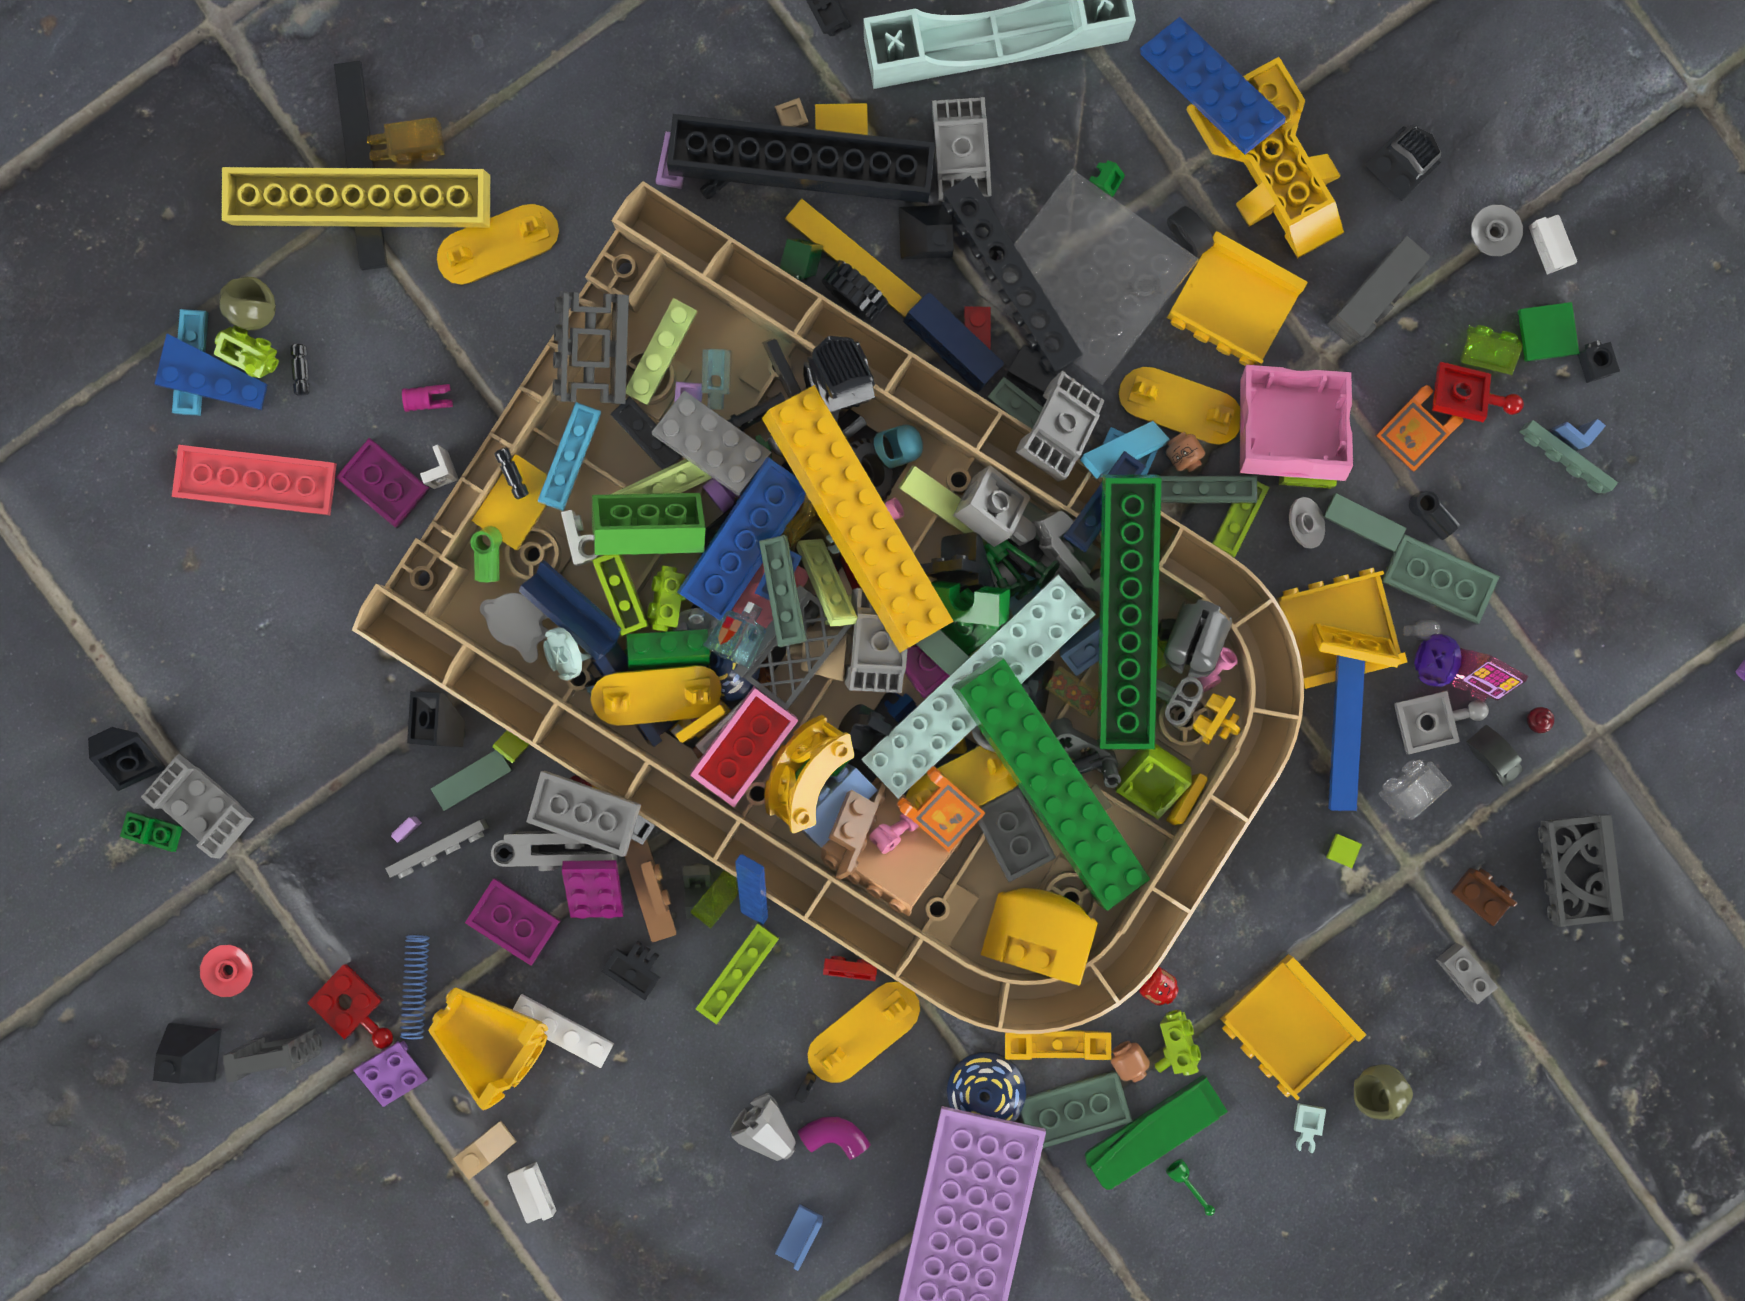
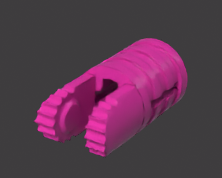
M450 384L410 389L403 388L402 401L405 412L453 407L451 399L432 400V394H442L451 391Z

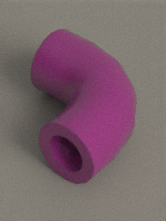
M821 1117L798 1130L802 1142L811 1153L824 1144L835 1143L843 1149L851 1160L862 1154L871 1145L862 1131L852 1122L840 1117Z

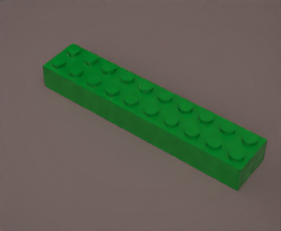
M1102 475L1097 743L1100 749H1155L1162 479L1158 475Z
M994 656L952 686L960 701L1100 907L1108 911L1150 880V877L1004 658Z

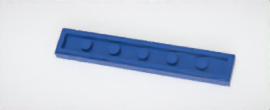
M1339 655L1336 657L1328 808L1338 811H1357L1365 661Z
M740 854L735 861L741 913L764 925L768 919L764 866Z

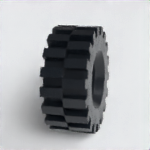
M838 260L821 280L827 290L839 302L869 324L877 318L889 303L886 297L882 295L883 293L873 283H870L858 270L853 269L851 265L846 264L842 260Z

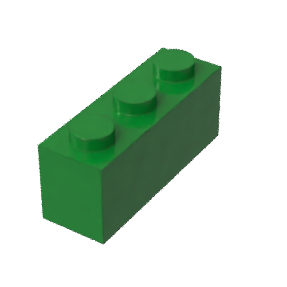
M708 629L627 634L628 670L709 665Z

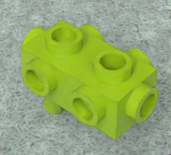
M238 326L221 330L217 334L214 355L222 358L223 362L245 370L249 376L256 378L273 373L277 368L279 362L275 358L277 350L271 348L270 341L263 338L254 339L248 336V330Z
M661 566V571H658L657 576L653 577L651 589L654 591V597L647 611L652 630L668 632V628H675L678 625L681 601L686 599L677 593L685 580V574L677 573L678 568Z
M1181 1010L1169 1011L1160 1023L1166 1047L1163 1048L1165 1057L1154 1064L1155 1068L1161 1073L1172 1065L1174 1074L1183 1073L1186 1076L1195 1074L1199 1071L1197 1065L1201 1060V1053L1198 1045H1195L1192 1039L1194 1034L1192 1022L1190 1019H1186L1185 1012H1181Z

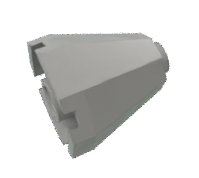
M765 1093L756 1097L750 1103L754 1106L747 1112L744 1108L739 1113L730 1128L731 1137L738 1144L776 1161L786 1160L794 1153L796 1140L776 1100L769 1093Z

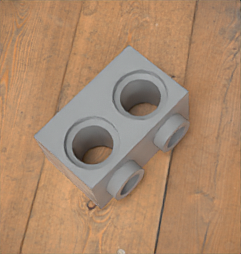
M1455 943L1436 959L1471 1002L1479 1004L1498 988L1463 945Z

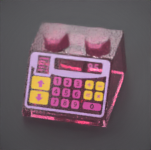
M1460 648L1462 656L1461 666L1457 676L1452 680V686L1463 691L1471 690L1470 695L1481 701H1486L1487 698L1498 701L1526 682L1528 676L1491 655Z

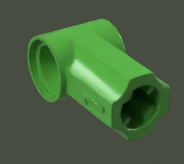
M487 526L471 537L470 543L474 550L476 581L488 583L500 580L499 546L503 538L501 532L496 527ZM483 535L490 539V546L483 542Z

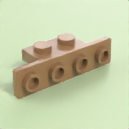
M882 781L874 785L877 792L870 799L863 797L853 790L846 793L828 837L846 848L835 878L839 880L853 875L858 867V855L863 851L868 842L866 835L868 830L875 824L877 819L875 815L876 810L886 797V793H884L886 785Z
M631 839L625 859L651 941L656 942L677 934L668 906L671 904L668 890H663L660 881L663 879L660 865H655L648 839L645 840L643 845Z

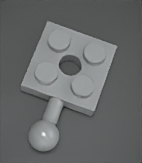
M1448 691L1394 703L1406 754L1460 742L1455 721L1469 717L1472 720L1481 721L1487 717L1489 711L1487 704L1481 700L1470 702L1467 708L1452 711ZM1425 715H1429L1433 719V726L1429 730H1424L1420 724L1421 718Z

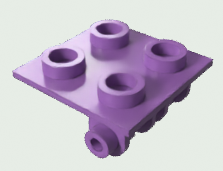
M405 1041L395 1042L394 1045L382 1050L379 1054H375L374 1057L366 1062H362L361 1065L353 1069L382 1107L428 1080L427 1076L407 1053L409 1048Z

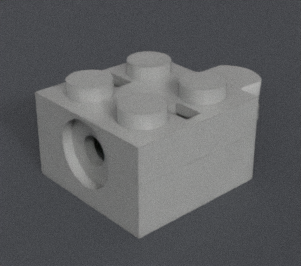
M991 465L972 477L953 515L993 547L1008 538L1017 545L1022 546L1034 539L1037 532L1036 525L1022 515L1031 496Z

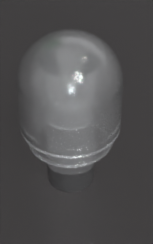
M1422 619L1415 621L1414 625L1403 626V636H1415V639L1420 641L1432 639L1431 635L1441 633L1440 624L1433 619Z

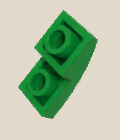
M127 811L120 837L140 844H149L170 852H176L183 827L168 821Z

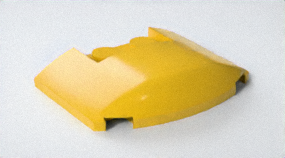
M1030 888L1015 889L1008 892L1003 891L997 895L980 955L1080 986L1098 922L1094 918L1090 919L1080 905L1053 892Z

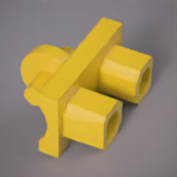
M1215 693L1212 694L1205 707L1217 714L1215 719L1211 721L1200 714L1192 727L1203 736V742L1209 745L1220 726L1223 728L1219 735L1222 739L1226 740L1230 733L1234 735L1240 733L1241 729L1236 725L1240 718L1237 714L1233 713L1229 720L1225 719L1236 701L1235 698L1229 695L1226 699Z

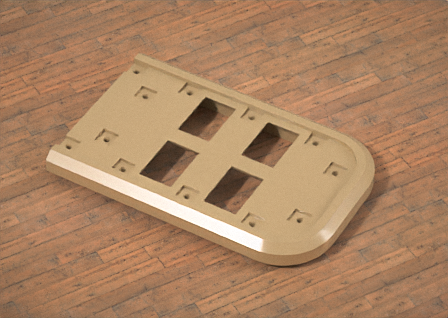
M644 181L627 196L611 220L616 230L585 276L588 282L579 294V306L603 307V294L629 295L626 387L672 299L674 298L697 310L691 326L649 405L647 406L632 398L656 425L675 403L676 382L702 383L703 360L704 385L702 403L707 406L708 398H710V409L725 420H729L731 415H738L780 392L785 400L789 399L777 373L773 370L774 366L762 342L768 339H777L801 391L806 390L803 377L804 362H808L807 357L812 356L813 349L827 336L849 337L855 342L858 341L860 343L875 382V386H873L875 398L869 399L867 403L860 404L859 407L852 406L851 410L862 416L867 423L866 425L877 433L907 424L917 429L923 441L921 456L907 464L891 489V494L884 501L885 504L886 501L895 497L901 503L904 516L894 521L920 564L931 563L933 558H941V540L943 537L963 533L898 488L912 465L919 468L961 499L972 477L991 465L1031 496L1029 500L1031 503L1046 513L1063 511L1073 521H1075L1101 484L1102 477L1096 479L1080 459L1075 462L1066 479L1059 482L1056 481L1053 477L1016 453L1020 440L1032 431L1030 427ZM623 263H630L632 265L631 271L627 274L619 273V267ZM611 302V313H596V329L611 330L610 340H612L613 302ZM571 308L569 309V339L570 328H585V312H573ZM553 334L422 538H415L385 586L375 584L360 608L352 631L596 788L641 804L638 815L736 878L735 861L740 854L764 866L767 898L935 1006L960 1020L998 1032L1015 1034L1049 1033L1083 1025L1101 1017L1136 993L1153 975L1280 777L1297 740L1304 702V679L1300 653L1285 614L1265 585L1235 558L1161 511L1158 624L1162 619H1176L1184 601L1185 605L1196 604L1197 600L1208 601L1221 607L1219 612L1226 616L1228 620L1232 617V626L1223 647L1232 650L1238 662L1230 670L1223 669L1220 672L1219 677L1222 681L1211 690L1203 693V697L1194 711L1190 723L1185 727H1175L1168 722L1165 716L1168 702L1156 696L1155 743L1190 766L1191 776L1201 773L1208 778L1207 783L1183 824L1172 825L1166 821L1177 800L1158 820L1117 793L1116 787L1109 788L1105 786L1102 773L1098 770L1081 774L1089 787L1097 784L1112 806L1106 810V813L1150 877L1149 881L1108 911L1100 907L1028 802L1056 856L1055 859L1008 882L977 822L964 835L962 846L957 853L953 852L913 905L911 915L907 916L903 912L897 913L889 906V903L881 898H874L859 883L853 884L846 877L841 880L835 878L837 869H830L823 863L821 847L811 841L802 831L792 833L789 825L777 815H768L765 809V798L757 801L751 796V790L754 786H761L765 790L766 780H769L773 768L771 763L782 745L785 746L795 735L793 732L821 714L827 718L829 724L838 729L842 719L850 709L856 705L863 704L875 710L886 692L848 690L845 685V667L843 681L814 675L788 709L789 712L798 718V722L733 807L690 776V771L699 760L694 754L693 749L666 732L660 735L662 742L653 747L647 744L635 725L619 726L608 724L597 716L593 710L591 696L587 692L585 684L591 680V674L594 678L601 675L590 659L582 661L581 671L586 675V681L582 686H577L573 679L568 681L562 680L558 677L560 673L550 668L543 648L544 641L547 638L537 645V660L533 663H528L516 648L497 641L490 633L486 619L480 612L481 603L484 600H494L508 593L521 594L519 592L520 586L537 573L539 564L543 560L616 623L593 562L580 566L573 564L561 512L573 510L576 515H580L584 528L583 531H580V535H593L592 495L612 494L662 470L610 415L620 404L600 402V389H577L576 402L600 410L601 415L564 511L547 506L518 551L502 541L499 546V581L485 583L475 580L474 550L471 547L470 541L473 534L483 528L471 520L503 474L500 468L501 463H498L494 453L506 447L509 449L512 458L517 454L548 475L575 402L557 401V396L553 395L552 392L553 379H557V368L553 367L554 352H558V341L554 340ZM578 334L577 361L601 362L602 335ZM569 355L567 358V393L569 382H583L584 367L569 366ZM611 357L609 368L595 367L594 383L609 384V394ZM841 408V410H843V411H845V412H847V411L849 410V409ZM763 420L744 430L745 434L754 440L755 436L761 435L766 442L771 436ZM772 451V460L780 466L783 465L786 461L785 457H780ZM956 474H960L965 478L966 484L960 488L955 487L951 482V478ZM708 481L682 492L701 493L705 528L723 514L702 487ZM1101 531L1092 543L1100 549ZM483 535V542L490 546V539ZM589 541L585 544L584 552L586 555H593L595 553L594 541ZM532 548H538L540 556L536 561L531 562L528 558V553ZM698 553L622 554L649 623L650 618L647 616V611L654 597V591L651 589L652 580L655 575L657 576V572L661 571V566L678 568L677 573L685 574L686 579L701 555ZM1101 556L1092 568L1091 573L1095 569L1101 568ZM841 567L839 577L847 595H851L852 588L843 567ZM423 572H428L430 581L427 585L422 586L419 583V576ZM928 577L930 582L937 580L935 578ZM809 578L805 585V588L808 589L813 595H816L814 587ZM1077 588L1076 593L1096 614L1080 629L1082 630L1100 617V601H1091ZM688 599L681 601L679 614L691 609L694 603ZM549 618L542 621V625L548 630L558 627ZM821 621L816 622L814 626L810 625L807 632L822 631ZM852 624L848 631L845 665L851 664L854 624ZM650 625L648 627H645L630 634L654 633L662 631L652 630V625ZM826 625V631L841 630L844 625ZM620 633L617 642L623 651L627 648V635L622 636ZM1157 640L1156 678L1176 688L1183 679L1189 677L1188 673L1191 667L1186 664L1182 674L1173 670L1166 663L1164 657L1167 642ZM578 644L579 651L582 654L585 653V650ZM1059 649L1047 659L1055 662L1053 674L1058 669L1063 673V676L1070 677L1076 682L1068 686H1082L1089 691L1086 694H1090L1092 698L1098 699L1099 661L1076 676L1060 656ZM786 654L783 657L782 661H788V658H786ZM801 662L792 663L794 679L805 678L808 672L800 670ZM788 664L778 665L774 671L775 682L790 680ZM904 675L902 693L897 694L903 696L907 693L915 701V705L918 706L926 698L920 695ZM795 682V689L801 682ZM791 683L776 685L777 696L786 702L792 695ZM1188 684L1184 687L1183 692L1187 697H1194L1199 689L1195 684ZM1068 686L1064 688V698L1057 695L1054 688L1050 689L1046 713H1041L1047 724L1050 725L1053 720L1065 717L1071 720L1074 729L1097 740L1098 704L1096 707L1093 706L1094 710L1088 716L1086 710L1080 709V706L1077 708L1069 702L1068 698H1065ZM1213 693L1226 699L1230 695L1236 701L1225 719L1229 720L1233 713L1237 714L1240 718L1236 725L1241 731L1238 735L1230 733L1225 740L1219 736L1223 730L1220 726L1208 745L1202 741L1203 736L1192 728L1193 724L1200 714L1211 721L1215 719L1217 714L1205 707ZM1181 707L1174 708L1170 714L1171 718L1178 721L1179 714L1185 710ZM971 730L965 737L977 744L975 747L977 748L980 745L974 739ZM980 730V733H981V735L983 736V738H984L985 740H987V739L985 738V736L983 735V733L981 732V730ZM1112 749L1118 761V772L1139 749ZM1021 888L1040 889L1061 896L1070 891L1076 893L1077 900L1075 903L1083 908L1090 919L1094 918L1098 922L1080 986L980 955L998 893ZM939 901L945 905V910L942 914L934 915L930 912V906L933 902Z

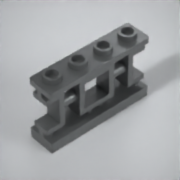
M560 291L559 297H555L554 307L555 313H559V324L554 326V340L558 341V352H554L553 367L557 368V379H553L552 392L553 395L557 396V401L576 402L577 389H600V402L625 404L629 295L603 294V307L579 306V292ZM569 300H571V311L585 312V328H570V339L568 338ZM611 302H613L612 340H610L611 330L596 329V313H611ZM578 334L602 335L601 362L577 361ZM569 355V366L584 367L583 382H569L567 393V358ZM611 357L609 394V384L594 383L595 367L609 368Z

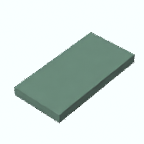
M1404 534L1392 555L1382 578V583L1474 624H1479L1500 576Z
M1116 1070L1028 1095L1020 1113L1023 1124L1046 1129L1042 1149L1132 1122L1122 1084Z

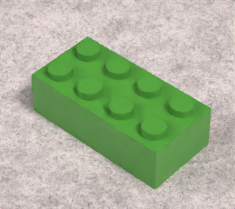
M701 493L592 495V528L595 555L704 553L705 521Z

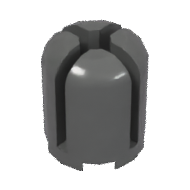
M1197 600L1196 604L1185 605V601L1183 602L1164 651L1165 661L1173 670L1180 674L1183 673L1198 633L1201 635L1193 654L1188 676L1196 678L1207 677L1215 670L1228 632L1232 626V617L1228 620L1226 616L1220 613V606L1203 600Z

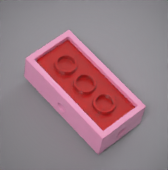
M753 686L692 768L690 776L734 807L798 722V718L788 710H784Z

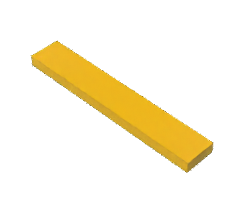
M802 198L786 216L785 220L811 242L824 245L822 251L834 261L842 260L846 264L851 265L853 269L858 270L862 276L864 275L870 283H873L883 293L882 295L889 302L888 305L904 318L922 299L917 292Z

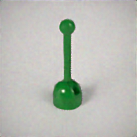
M1183 1159L1174 1161L1166 1170L1168 1176L1177 1183L1184 1182L1205 1208V1214L1212 1216L1215 1213V1208L1207 1204L1188 1180L1190 1170Z

